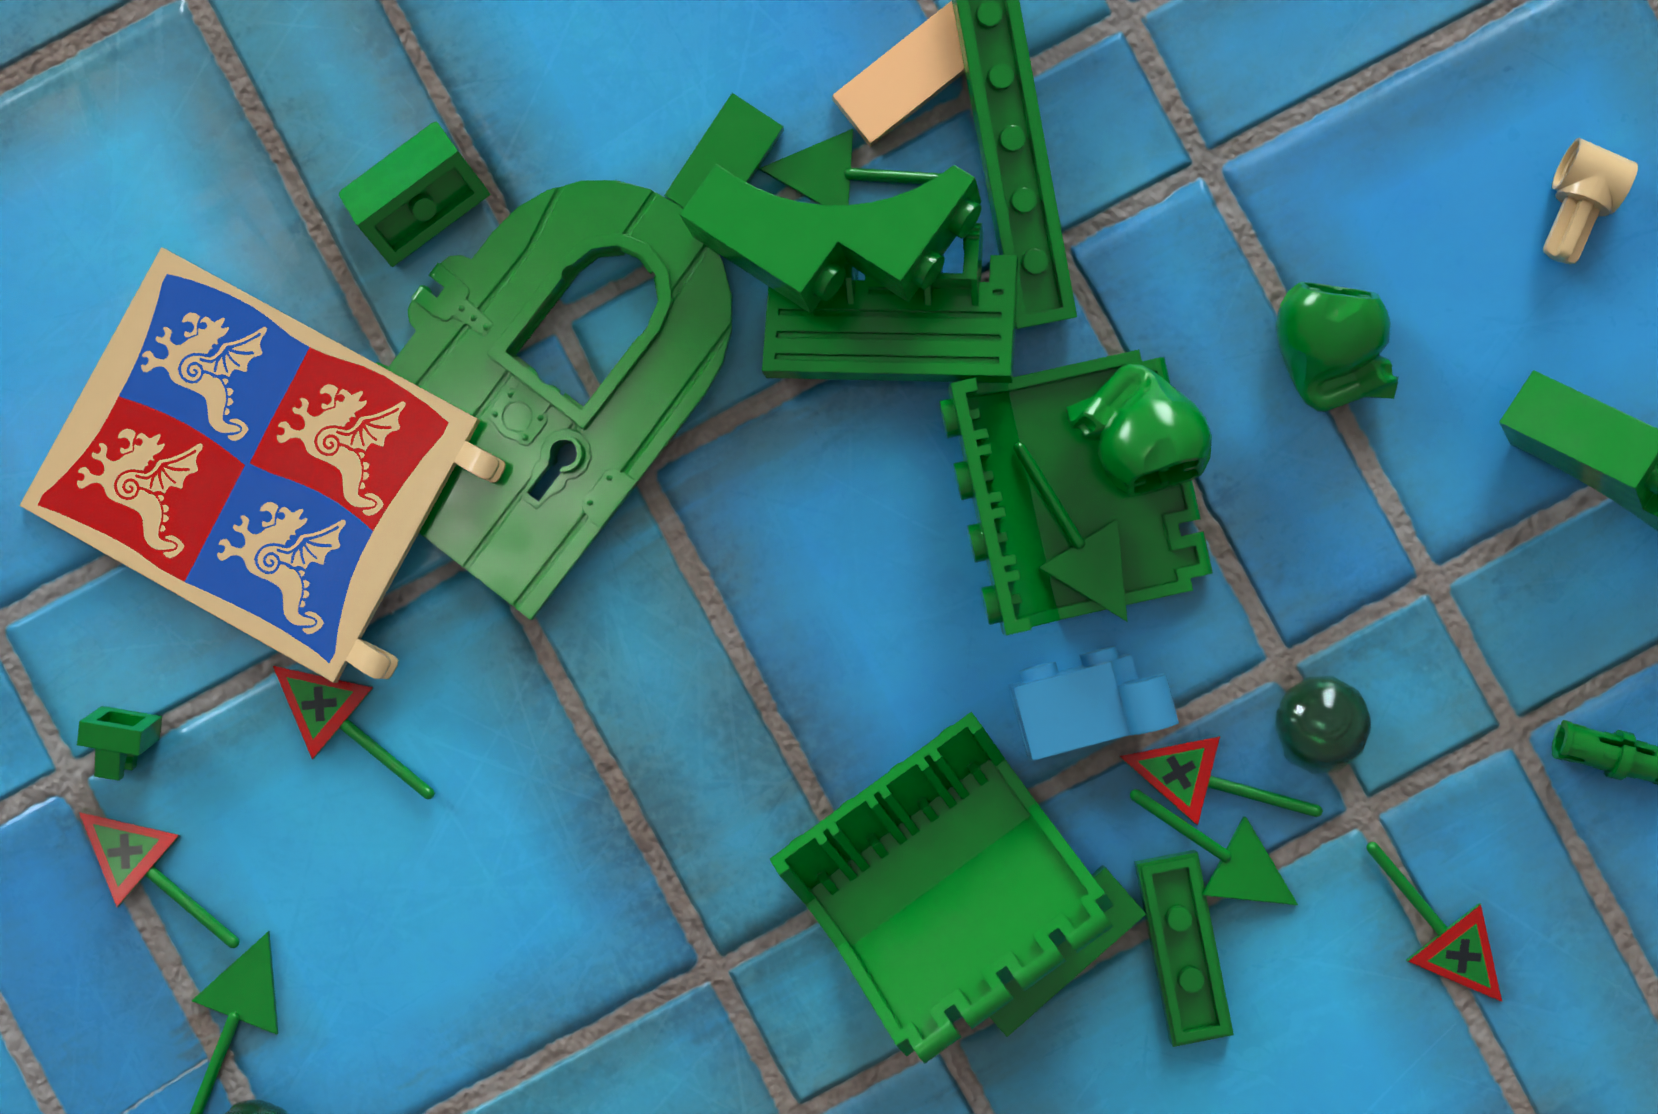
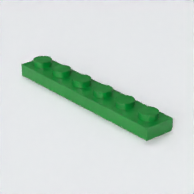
M952 0L999 255H1017L1015 329L1076 318L1077 312L1020 1Z

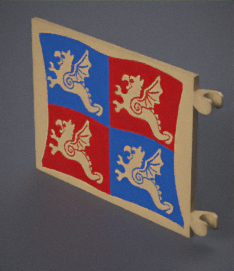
M161 247L19 506L333 683L338 682L348 663L374 679H390L398 666V658L362 640L363 634L456 464L491 483H496L500 479L506 464L496 456L469 443L480 422L476 417Z

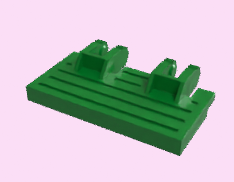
M976 223L972 230L963 238V273H943L942 268L933 284L925 290L919 287L909 303L866 275L865 280H858V270L849 264L845 267V279L837 293L828 301L821 300L812 314L768 286L762 372L766 378L957 382L976 377L977 383H1013L1018 257L1017 255H990L989 282H981L983 228L982 223Z

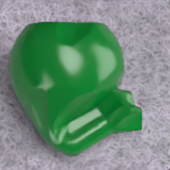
M1299 282L1287 292L1282 300L1276 320L1278 345L1287 371L1300 397L1308 406L1316 411L1327 412L1362 398L1394 399L1399 377L1392 374L1390 360L1380 356V353L1389 343L1391 322L1387 309L1377 293L1312 282Z
M1127 364L1120 367L1092 397L1066 407L1067 419L1072 428L1082 430V435L1087 439L1100 440L1098 455L1107 476L1117 488L1130 496L1145 495L1191 481L1203 474L1210 460L1212 434L1206 417L1196 404L1156 372L1143 365Z

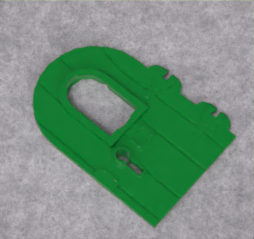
M581 180L562 187L546 190L517 207L491 233L472 259L463 255L447 257L440 264L437 263L429 273V276L442 285L444 289L438 297H435L429 287L425 285L418 287L411 297L412 301L408 308L409 322L416 332L389 367L375 362L480 420L469 443L503 460L506 467L502 476L496 483H491L456 464L419 533L530 620H533L706 396L723 367L732 335L733 296L724 263L719 254L691 235L679 215L683 210L681 206L651 189L617 180ZM628 254L638 258L650 274L654 272L658 302L647 328L635 339L583 407L568 394L561 395V390L556 386L545 384L539 378L536 370L518 357L517 354L581 271L598 258ZM565 444H574L577 451L575 461L559 470L561 472L560 475L538 501L530 493L552 465H556L560 448Z

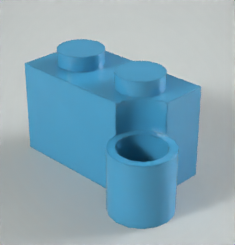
M1116 646L1081 654L1082 666L1058 672L1056 662H1049L1020 670L1022 681L1008 685L1026 754L1032 761L1129 735H1139L1161 730L1179 723L1166 673L1138 679L1132 655L1123 654L1118 656Z

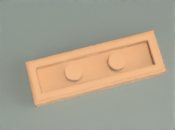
M952 1L832 95L833 102L869 147H872L965 73Z

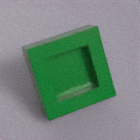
M101 706L80 720L77 745L95 748L94 777L120 781L124 777V770L132 771L135 769L138 756L160 740L162 716Z

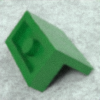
M438 122L429 124L339 192V197L356 225L391 267L401 262L491 195Z

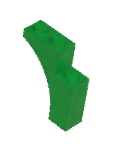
M716 164L679 215L695 239L812 314L821 300L828 301L837 293L845 279V267L847 264L909 303L919 287L925 290L933 284L943 268L945 262L943 254L956 236L962 239L972 230L980 216L982 207L980 205L981 198L976 178L956 165H953L931 181L891 198L852 205H820L798 202L773 195L750 185Z
M1533 370L1499 421L1509 443L1587 484L1658 531V429Z

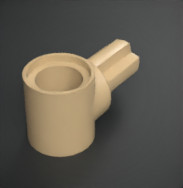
M1577 138L1564 154L1553 178L1552 189L1557 191L1555 197L1562 205L1543 246V252L1557 262L1575 264L1581 256L1597 217L1614 213L1623 203L1635 180L1638 164L1584 139Z

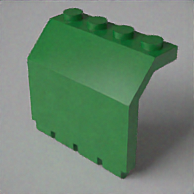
M1138 349L1013 377V383H977L975 377L950 383L948 387L950 399L939 401L947 438L959 437L964 461L953 463L960 499L962 501L972 498L977 518L976 524L967 525L975 563L986 560L991 581L990 586L981 587L987 621L989 625L1000 623L1002 634L1011 635L1032 630L1031 627L1107 610L1039 568L1073 545L1016 455L1014 445L1017 442L1025 444L1083 539L1118 519L1126 605L1193 591L1191 578L1213 573L1204 531L1183 536L1180 533L1179 524L1201 519L1193 481L1191 480L1145 495L1130 496L1117 488L1107 476L1098 455L1100 440L1085 438L1082 435V430L1072 428L1067 419L1066 407L1092 397L1124 365H1143L1170 383L1165 357L1142 361L1140 350Z
M972 712L954 725L944 729L932 741L906 760L896 764L884 776L855 797L845 801L836 811L804 834L793 839L789 845L770 858L779 876L807 906L834 943L896 1046L906 1057L915 1051L924 1064L962 1037L953 1023L960 1017H963L969 1027L974 1029L1011 1002L1014 998L1005 984L1015 978L1022 989L1026 991L1063 964L1066 959L1057 946L1068 940L1078 953L1113 927L1104 912L1114 905L1032 797Z

